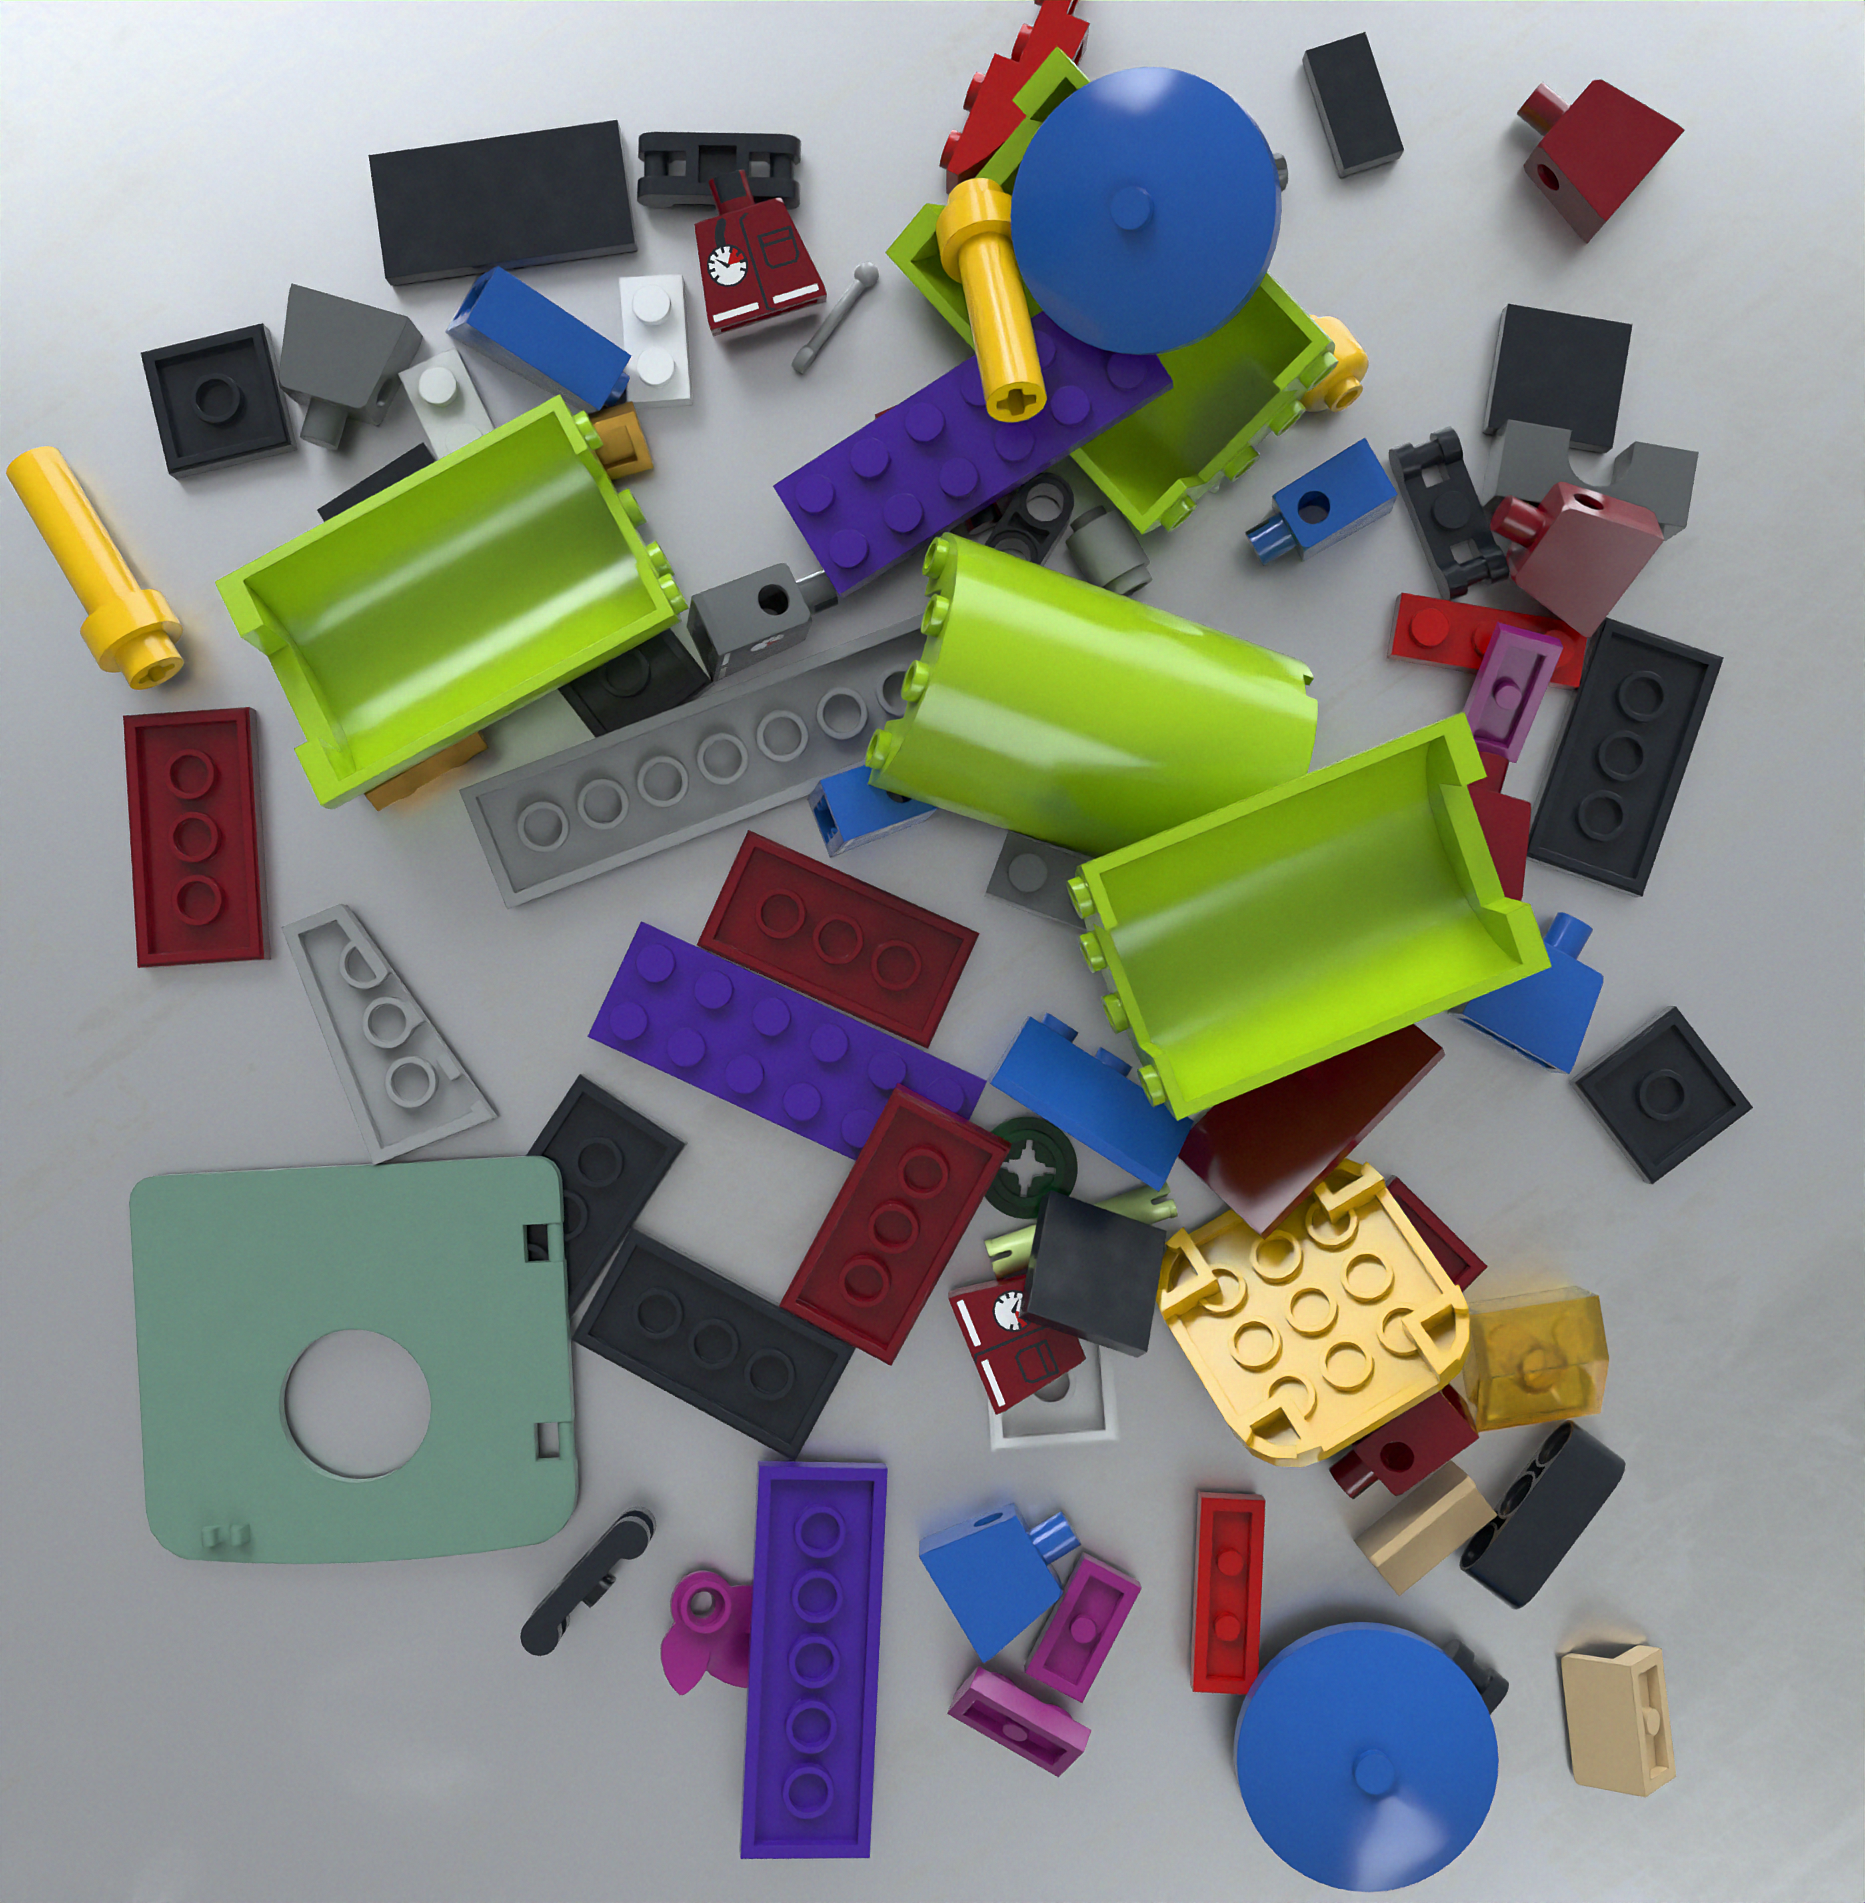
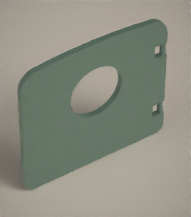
M535 1155L380 1163L377 1165L359 1164L162 1174L144 1178L135 1185L130 1194L129 1208L145 1504L150 1530L162 1547L187 1560L274 1564L364 1563L435 1558L536 1545L549 1540L565 1527L576 1509L579 1483L573 1420L575 1419L570 1320L568 1314L567 1261L564 1255L563 1187L560 1170L553 1161L546 1157ZM547 1224L549 1260L528 1261L527 1225ZM342 1330H366L384 1335L406 1349L418 1363L425 1376L431 1401L428 1429L423 1442L412 1458L393 1472L367 1479H352L332 1474L313 1463L301 1451L291 1435L284 1408V1396L288 1377L300 1355L317 1339L330 1333ZM558 1422L559 1457L539 1458L537 1423Z

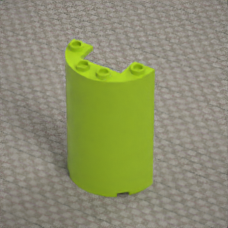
M1056 47L1012 99L1026 115V118L975 178L993 180L1002 187L1004 193L1012 196L1020 163L1039 127L1066 98L1092 82L1062 49ZM926 203L885 253L975 351L963 285L949 277L941 263L936 237V222L946 206ZM1267 270L1261 284L1251 299L1225 326L1193 345L1176 351L1156 354L1173 380L1174 388L1069 455L1141 534L1148 533L1161 525L1168 532H1171L1181 525L1197 508L1198 505L1194 501L1207 492L1222 477L1226 476L1231 482H1234L1255 464L1260 454L1254 448L1271 431L1276 436H1280L1303 415L1306 408L1300 402L1307 391L1312 390L1321 383L1339 362L1333 356L1336 344ZM1022 277L1029 315L1032 318L1043 311V309L1035 301Z
M560 394L215 581L240 637L268 657L305 734L307 742L294 748V751L322 807L331 810L340 807L682 622L680 613L689 608L672 577L675 573L658 542L654 541L646 545L637 528L647 522L639 504L629 488L620 493L617 492L594 451L604 444L585 410L573 416Z
M945 532L941 538L935 537L923 563L922 574L929 577L924 596L931 599L922 618L921 633L928 635L921 660H914L911 663L904 678L901 698L908 701L904 717L886 721L884 730L878 728L874 732L865 758V766L872 768L868 785L1096 859L1307 774L1315 743L1318 700L1306 696L1305 685L1310 686L1314 677L1309 667L1299 659L961 536Z
M1465 712L1454 714L1076 867L1075 878L1067 880L1066 885L1072 903L1079 917L1084 919L1088 931L1078 936V942L1090 971L1095 973L1101 970L1110 993L1101 997L1105 1015L1115 1034L1126 1030L1143 1066L1137 1069V1073L1144 1093L1152 1107L1164 1103L1168 1111L1178 1121L1552 967L1531 904L1510 899L1504 895L1470 797L1467 784L1487 776Z

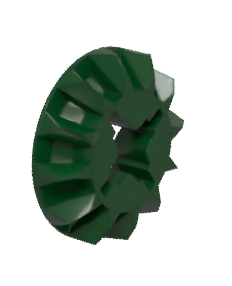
M1018 1117L1004 1121L991 1131V1133L1012 1143L1004 1162L1009 1163V1160L1020 1159L1022 1149H1026L1027 1140H1032L1031 1149L1034 1150L1035 1161L1044 1163L1045 1167L1054 1168V1173L1043 1172V1175H1033L1030 1185H1027L1026 1195H1022L1018 1174L1008 1171L1007 1167H1000L985 1194V1198L993 1207L1014 1218L1035 1219L1038 1218L1041 1197L1050 1190L1070 1196L1077 1179V1157L1070 1140L1057 1126L1036 1117Z

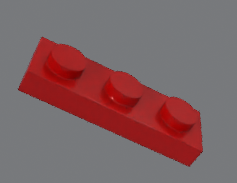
M1401 593L1396 598L1386 659L1477 674L1496 624L1499 622L1559 638L1563 650L1548 687L1572 691L1580 685L1587 637L1581 635L1563 620Z
M1198 1492L1190 1686L1193 1692L1247 1695L1251 1685L1258 1676L1266 1500L1262 1495Z

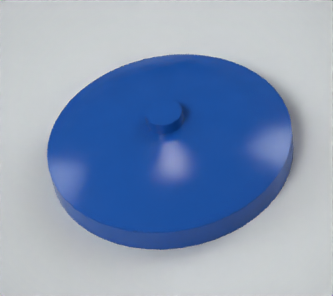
M1163 67L1125 69L1098 78L1071 94L1046 118L1028 145L1015 179L1011 202V236L1015 257L1025 284L1035 301L1059 327L1073 337L1100 349L1123 354L1152 355L1176 351L1209 337L1225 326L1241 311L1261 284L1270 266L1280 232L1282 213L1281 187L1275 159L1264 134L1250 114L1233 97L1214 84L1184 71Z
M1352 1622L1328 1626L1297 1639L1272 1658L1258 1674L1242 1703L1237 1719L1233 1750L1234 1767L1238 1787L1246 1810L1255 1828L1274 1853L1290 1867L1319 1883L1355 1892L1389 1891L1418 1883L1448 1866L1465 1850L1482 1827L1490 1810L1498 1779L1499 1758L1495 1729L1489 1711L1480 1693L1461 1667L1441 1648L1411 1631L1382 1623Z

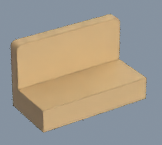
M1452 1460L1353 1540L1398 1596L1402 1595L1497 1516V1513L1475 1488L1476 1484Z
M1637 1645L1614 1659L1574 1653L1564 1656L1561 1659L1575 1782L1582 1786L1647 1797L1676 1777L1662 1648Z

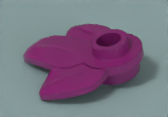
M696 1571L686 1575L675 1586L670 1599V1612L674 1622L662 1640L660 1659L669 1684L679 1695H684L694 1688L701 1680L705 1671L724 1683L747 1688L752 1585L730 1586L724 1578L716 1573ZM708 1592L712 1598L710 1609L701 1615L693 1614L691 1611L693 1597L697 1593Z

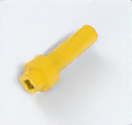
M974 178L960 183L950 192L947 206L942 210L936 222V237L944 271L953 280L963 285L987 411L996 420L1019 422L1039 413L1046 404L1047 396L1021 272L1013 248L1010 218L1012 196L1004 193L1002 187L993 180Z
M44 446L31 449L19 455L7 467L6 475L88 614L80 628V634L100 669L111 673L122 672L129 686L134 690L152 688L172 678L181 670L184 664L183 659L174 646L182 636L183 627L164 595L158 590H141L59 449Z

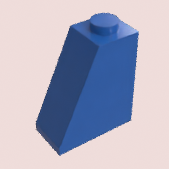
M500 266L476 278L445 331L456 340L554 396L560 394L565 402L581 411L585 410L586 413L600 411L603 405L608 408L613 407L621 397L630 379V376L624 373L623 370L632 355Z

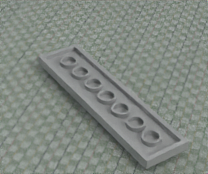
M924 613L460 789V795L506 908L510 909L807 796L813 792L820 780L865 765L867 749L874 732L878 728L884 730L886 721L904 717L908 703L907 700L901 698L904 678L911 663L914 660H921L928 635L921 633Z

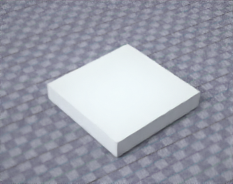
M1078 1338L1086 1360L998 1415L995 1414L987 1395L992 1452L1119 1442L1112 1349Z

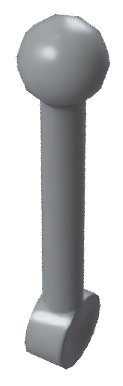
M862 262L856 267L854 282L808 344L804 345L794 357L791 366L802 374L807 371L820 347L863 289L871 287L877 282L879 272L873 263Z

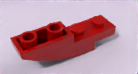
M1034 0V4L1041 6L1034 26L1025 23L1022 25L1012 50L1011 59L994 53L986 75L980 72L974 74L963 105V109L969 111L970 114L962 133L956 130L951 131L940 159L939 167L946 169V194L949 195L960 183L974 179L1026 118V115L1012 99L1056 47L1062 49L1079 66L1086 51L1090 26L1089 22L1073 16L1080 0Z

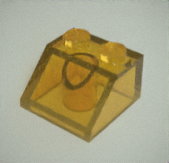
M1570 1286L1467 1302L1471 1322V1350L1463 1365L1462 1373L1468 1408L1477 1432L1601 1413L1609 1366V1354L1599 1295L1579 1286Z

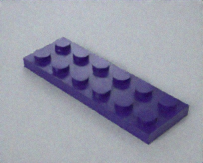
M1041 311L1030 319L1047 400L1043 409L1035 416L1019 422H1002L989 415L975 354L773 485L836 591L844 599L930 544L935 537H941L943 533L949 532L1174 388L1173 380L1156 354H1123L1089 345L1070 335L1059 327L1044 311Z
M642 921L587 1036L855 1161L897 1083L967 1120H970L987 1083V1080Z
M758 1461L739 1843L740 1859L870 1858L888 1468L885 1463Z

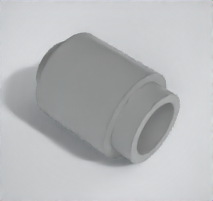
M1100 505L1085 512L1070 524L1074 534L1065 543L1088 583L1129 597L1153 580L1146 568L1150 561L1120 509L1107 513L1104 506Z

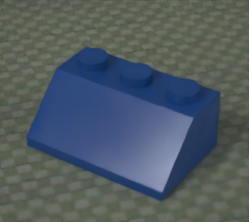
M1046 1012L1041 1022L1031 1016H1027L987 1081L1159 1192L1168 1178L1194 1121L1189 1117L1177 1121L1164 1103L1152 1107L1143 1088L1126 1078L1133 1068L1132 1066L1102 1047L1099 1048L1093 1057L1074 1045L1073 1041L1078 1032Z

